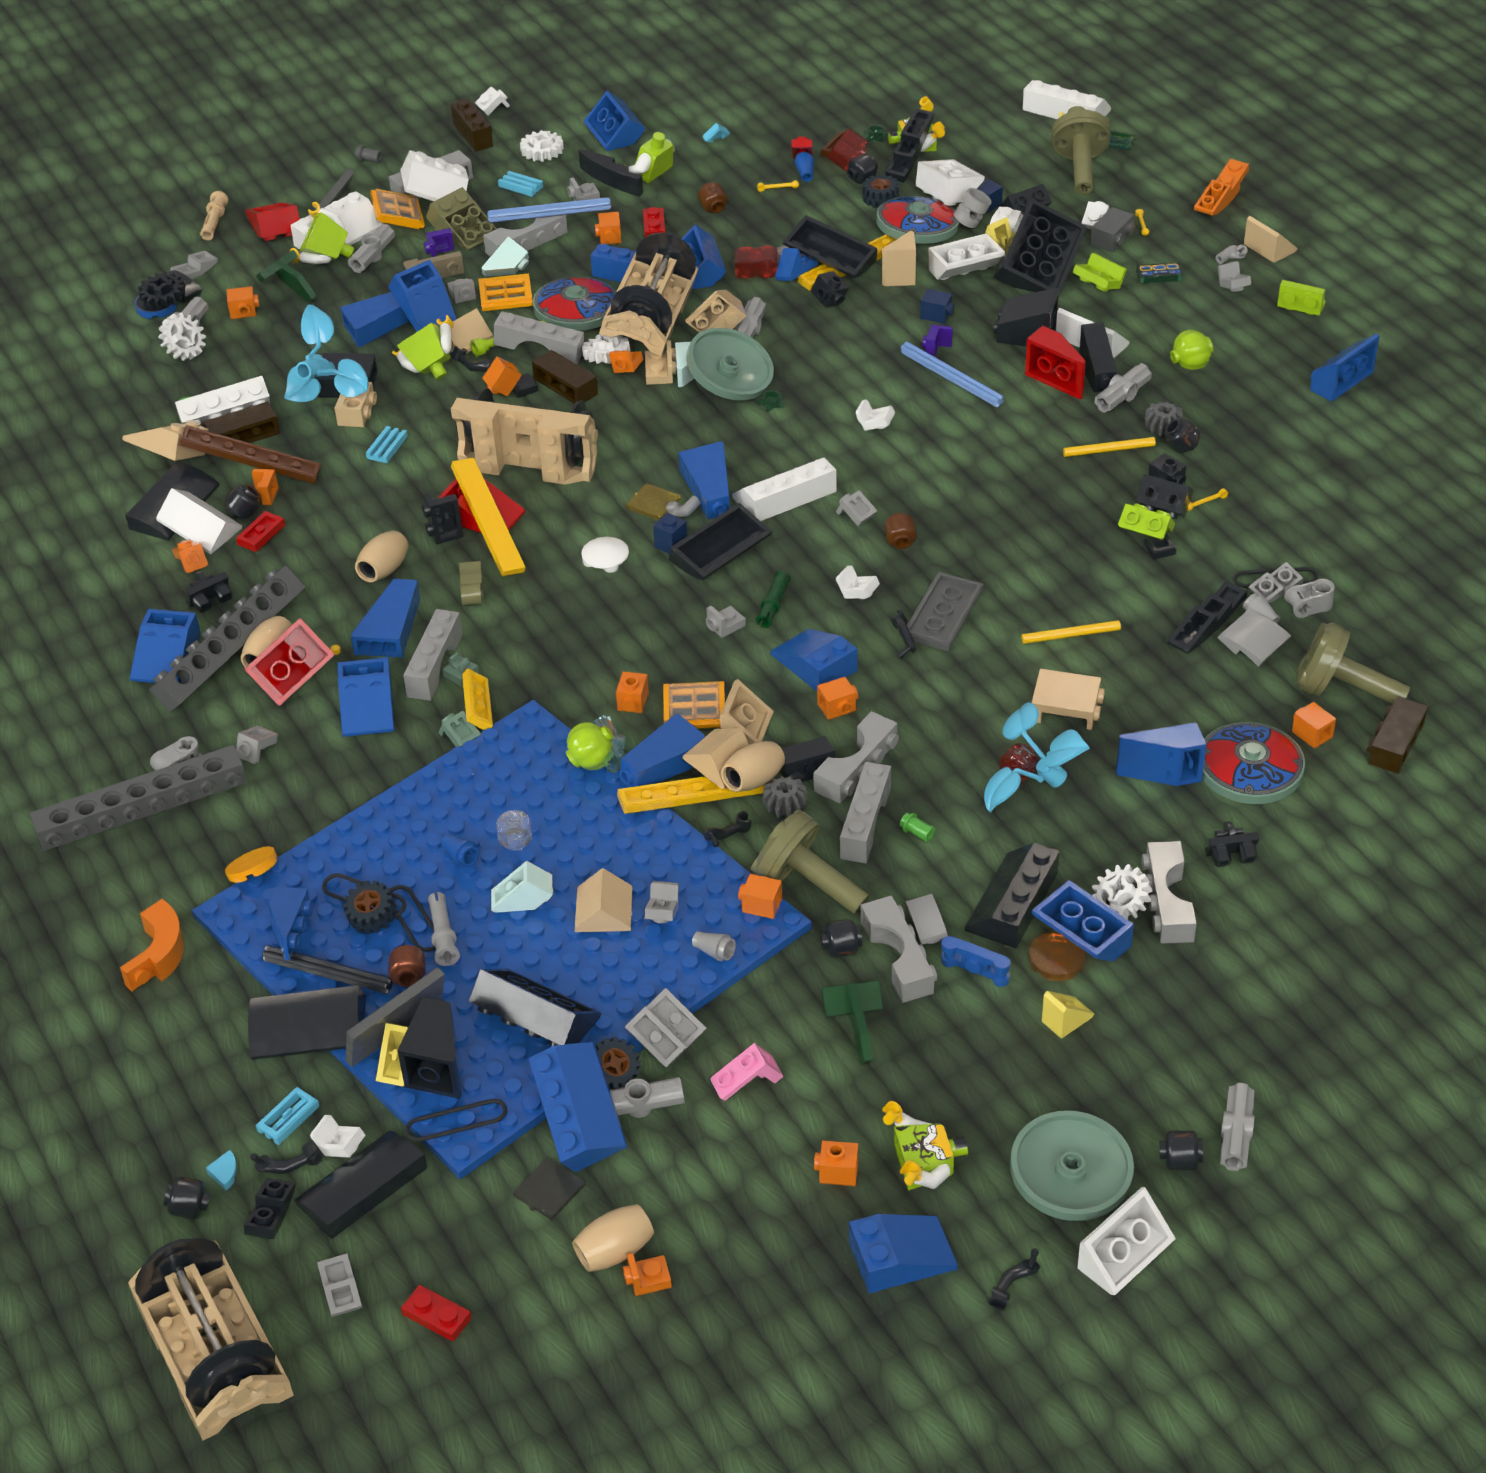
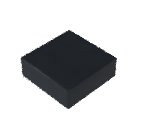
M527 373L520 377L512 391L519 398L537 392L538 386L530 374Z
M1167 533L1163 540L1154 537L1144 538V546L1153 560L1176 555V547Z

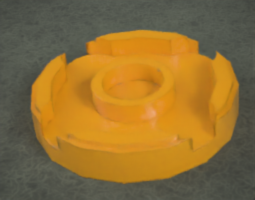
M270 846L252 850L231 862L226 867L225 873L230 882H244L248 880L246 876L253 874L254 877L259 876L272 868L277 862L278 855L274 847Z

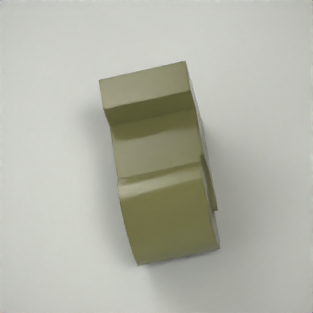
M481 561L459 563L462 605H481L483 602Z

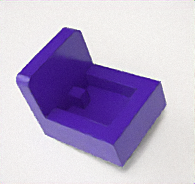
M450 228L426 233L427 241L424 242L426 254L436 257L437 253L454 250Z
M931 324L928 336L924 335L922 347L934 357L939 346L952 347L953 328Z

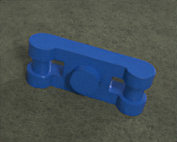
M952 936L942 939L941 949L943 952L941 954V963L945 967L958 966L971 973L992 979L996 986L1004 987L1008 985L1010 979L1008 971L1010 970L1011 963L1008 957Z

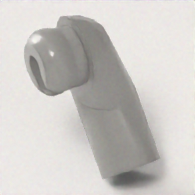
M1242 244L1238 246L1232 245L1217 254L1215 259L1219 264H1223L1228 259L1240 260L1246 256L1248 249Z
M692 496L681 506H678L676 501L669 502L666 505V510L674 516L686 517L690 516L701 502L699 498Z

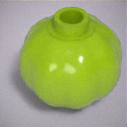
M1185 330L1176 337L1173 350L1170 351V357L1174 364L1178 363L1185 369H1200L1208 364L1211 353H1213V345L1210 338L1196 330Z
M589 722L579 723L568 734L566 742L568 750L566 755L577 768L582 766L587 770L602 769L612 758L613 747L611 740L614 736L605 725L601 728Z

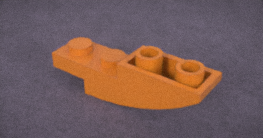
M1230 159L1216 180L1212 179L1195 204L1194 210L1209 215H1216L1225 209L1239 192L1240 183L1249 171V164Z

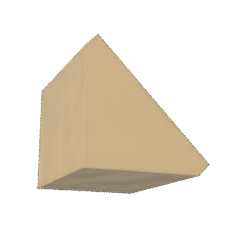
M1250 215L1247 218L1244 245L1275 263L1295 253L1298 249L1281 234Z
M909 231L882 249V285L884 286L915 285L916 245L913 231Z
M477 308L453 321L451 352H453L455 346H458L460 349L466 348L468 353L472 351L470 346L471 340L476 338H485L486 340L493 338L492 332Z
M737 679L732 685L720 714L721 729L742 728L748 744L762 742L774 711Z
M742 728L714 729L684 754L682 759L721 789H724L726 786L721 777L722 767L735 752L749 744Z
M604 868L577 887L575 932L631 931L632 885Z

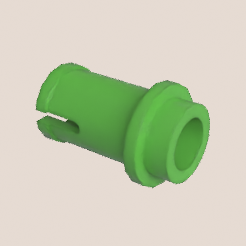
M906 813L900 821V827H902L905 833L911 832L925 842H929L935 834L936 828L918 819L915 813Z

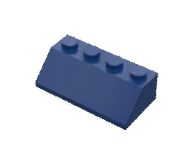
M593 1042L554 1045L528 1058L560 1163L572 1171L578 1172L628 1148L598 1052Z

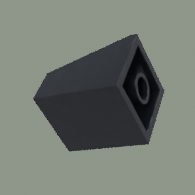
M1059 288L1007 299L1004 308L1000 307L998 320H995L994 323L997 343L1027 347V338L1040 327L1044 326L1055 331Z
M422 997L397 1050L405 1088L460 1099L462 1089L457 1038L451 1004L441 999Z

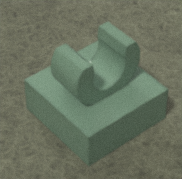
M457 652L449 658L450 664L442 669L445 678L461 687L463 686L462 674L467 668L479 673L478 665L470 662L468 658L459 656Z

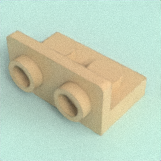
M667 340V350H664L662 356L645 351L646 385L673 383V375H677L676 348H671V340Z

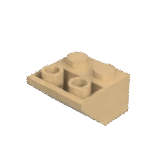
M716 290L685 321L698 332H702L710 328L733 329L747 315L738 298L727 290Z

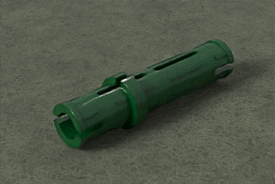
M780 570L776 573L766 598L760 604L761 610L756 618V623L759 625L763 619L760 626L762 628L770 627L774 615L779 612V603L791 579L789 573L785 579L783 578L786 571Z

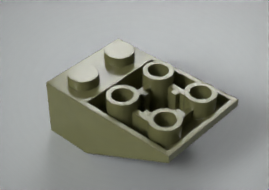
M463 187L430 203L426 216L436 231L450 228L453 242L467 251L484 243L483 235L497 229L493 223L488 221V217Z

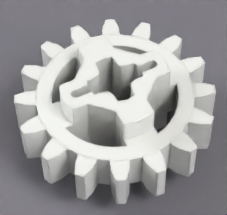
M540 130L539 133L532 132L531 135L526 134V138H522L520 142L522 156H526V159L533 158V161L543 162L544 159L551 160L552 157L557 158L558 154H562L564 149L562 137L557 136L556 132L551 134L550 131Z
M179 313L177 316L172 314L162 322L163 325L159 327V330L163 333L158 338L164 340L161 347L167 346V354L172 352L174 353V359L180 356L181 360L185 361L187 358L192 360L202 352L201 349L206 345L202 340L206 338V335L200 333L203 327H197L198 320L191 321V315L184 318L183 313Z
M599 334L596 335V339H588L589 342H584V346H582L584 359L589 360V362L595 361L597 364L600 362L611 364L609 357L611 351H630L628 338H623V335L607 337Z
M1129 864L1126 865L1124 870L1119 865H1116L1114 872H1111L1109 869L1105 870L1107 876L1105 878L1097 877L1100 884L1092 886L1095 892L1092 896L1107 905L1106 899H1108L1110 905L1107 906L1127 920L1130 915L1136 919L1138 917V910H1146L1143 903L1151 902V898L1148 893L1152 892V888L1149 885L1150 881L1138 867L1133 870ZM1133 882L1137 883L1138 888L1134 887Z

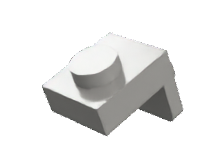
M1234 261L1218 265L1220 287L1236 292L1243 290L1244 286L1251 285L1250 276L1240 274L1239 262Z
M653 881L651 883L650 900L645 908V919H652L656 923L673 921L678 911V883Z

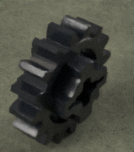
M164 271L163 274L155 273V277L147 276L148 280H142V285L138 286L140 300L144 306L149 305V308L157 306V309L161 307L169 308V304L176 305V300H182V295L186 294L184 281L181 280L180 275L175 276L174 272L167 275L166 271Z

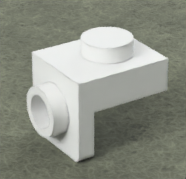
M490 87L475 102L487 115L500 103L506 108L510 106L506 101L508 97L500 89L496 91L493 87Z
M1089 201L1082 224L1091 229L1109 211V205L1100 201Z
M867 399L862 400L856 410L857 420L865 431L886 428L895 414L892 406L872 410Z
M847 566L836 577V581L845 599L869 598L880 584L876 576L857 577L853 566Z
M324 1115L310 1136L324 1156L350 1157L357 1150L365 1134L360 1127L338 1126L331 1115Z

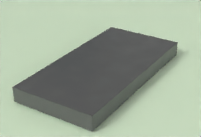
M938 572L907 624L915 643L949 652L984 590V584Z
M439 968L432 970L347 1031L346 1061L351 1067L382 1046L386 1023L409 1027L422 997L443 999L445 974Z

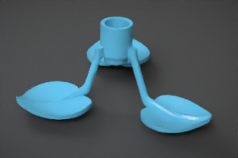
M307 305L302 316L301 332L306 343H316V346L309 355H306L305 361L299 362L290 370L284 398L295 402H307L315 399L320 393L321 385L314 377L331 373L337 374L334 384L338 392L343 396L355 397L367 392L368 378L366 372L356 361L343 359L338 364V370H322L320 363L312 358L321 347V342L326 343L332 339L334 325L331 318L325 312L314 305Z
M1025 703L1021 709L1016 710L1007 719L1003 726V735L1006 739L1013 740L1022 734L1041 758L1036 765L1038 775L1019 768H1015L1013 771L1009 767L999 770L992 776L985 788L984 801L987 810L992 812L997 805L1008 799L1018 789L1021 781L1019 774L1036 779L1039 783L1045 780L1053 788L1060 786L1067 778V772L1060 765L1090 749V747L1078 732L1067 730L1053 740L1050 745V751L1045 756L1026 731L1037 723L1039 717L1038 709L1033 703Z

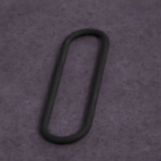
M1293 568L1295 571H1310L1315 575L1313 580L1303 581L1302 584L1316 581L1319 578L1317 571L1312 568ZM1276 569L1239 571L1234 575L1233 580L1236 585L1249 588L1251 584H1242L1237 580L1239 575L1273 573Z
M335 873L324 880L322 890L326 895L345 902V897L327 890L326 885L328 881L339 877L356 884L360 883L361 886L364 885V882L344 874ZM391 892L394 898L402 902L401 909L396 915H393L396 918L405 911L406 901L400 895Z
M397 885L389 889L390 892L398 889L406 890L434 932L432 921L409 887ZM401 915L397 917L415 947L423 952L436 949L434 946L428 948L420 946Z
M488 1099L416 1117L407 1123L405 1134L410 1140L420 1142L497 1123L505 1118L507 1106L501 1100ZM491 1103L499 1104L503 1108L502 1114L495 1119L423 1137H414L409 1132L411 1125L418 1121Z

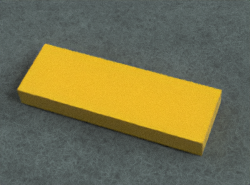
M467 668L462 674L466 720L483 730L492 728L488 678Z

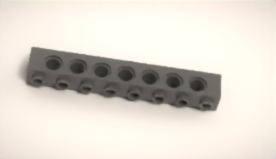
M286 565L279 571L276 568L271 570L264 577L267 581L263 585L259 582L249 590L252 595L248 599L243 596L233 605L236 608L233 613L228 610L218 619L221 624L216 628L214 625L210 626L202 634L204 639L201 642L195 640L186 648L188 654L185 657L180 654L169 664L172 667L171 670L168 672L163 670L153 679L155 684L149 690L169 712L180 705L238 651L257 626L267 619L274 617L305 588ZM224 632L229 635L230 639L225 636ZM208 646L213 649L214 654L210 652ZM192 661L197 664L198 669H197L196 667H194V665L192 664ZM176 676L181 679L182 684L177 681Z
M234 745L29 813L42 850L46 851L245 784L247 780L239 755Z

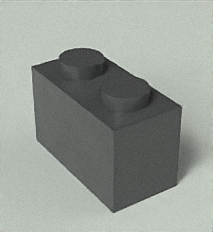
M1112 207L1092 226L1090 245L1113 252L1118 246L1123 244L1125 239L1133 234L1135 230L1134 214Z

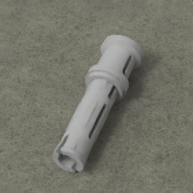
M437 892L438 901H436L435 893H432L428 897V903L434 928L431 938L433 946L436 947L434 958L439 965L450 966L460 959V952L455 947L457 936L450 927L445 895Z

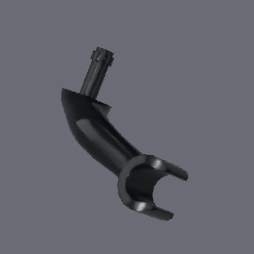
M455 346L451 354L454 360L461 362L470 371L487 372L491 366L490 359L473 362L465 356L467 353L466 348L460 349L458 346Z
M899 609L897 610L899 615L896 617L890 616L889 619L893 626L899 630L906 645V648L897 655L901 659L909 651L915 653L916 645L906 625L907 619L902 610Z
M746 811L739 812L736 816V823L730 826L706 829L704 831V838L708 841L711 840L714 847H718V840H723L738 831L742 833L748 832L751 828V820L748 819V813Z
M307 1142L302 1147L303 1154L291 1160H276L267 1155L258 1157L255 1153L251 1154L250 1159L256 1162L255 1169L259 1172L286 1174L306 1164H319L322 1161L323 1155L318 1147L315 1148L314 1143Z
M1033 1248L1031 1250L1029 1260H1023L1002 1274L997 1286L992 1288V1296L988 1302L989 1305L1004 1311L1010 1299V1294L1006 1292L1009 1286L1015 1280L1036 1274L1039 1271L1040 1265L1035 1262L1039 1254L1038 1249Z

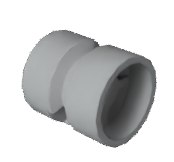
M969 188L962 199L963 202L959 204L954 212V216L961 224L969 228H976L983 218L982 214H985L991 205V199L984 192L975 188Z

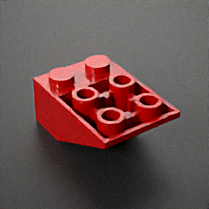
M455 479L438 498L455 494L458 499L462 527L481 533L459 483ZM484 479L509 531L525 513V509Z

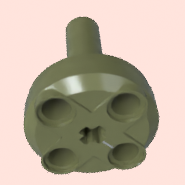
M1074 106L1054 122L1051 129V137L1055 151L1062 157L1073 160L1075 192L1080 195H1086L1093 191L1092 158L1103 153L1110 143V120L1098 112L1086 110L1081 106Z
M1334 622L1329 624L1322 623L1296 672V681L1300 690L1310 695L1320 696L1333 676L1391 704L1395 703L1398 696L1406 699L1410 686L1343 656L1350 638V631Z
M800 809L796 810L775 827L750 870L758 876H766L783 881L795 869L856 915L861 910V904L866 903L870 895L809 850L819 832L820 825L806 812H802Z

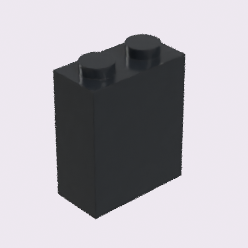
M322 354V358L332 362L336 370H338L339 362L343 359L356 361L362 366L366 372L368 382H372L374 388L378 373L375 354ZM336 375L314 377L321 385L318 397L339 398L340 393L334 384Z

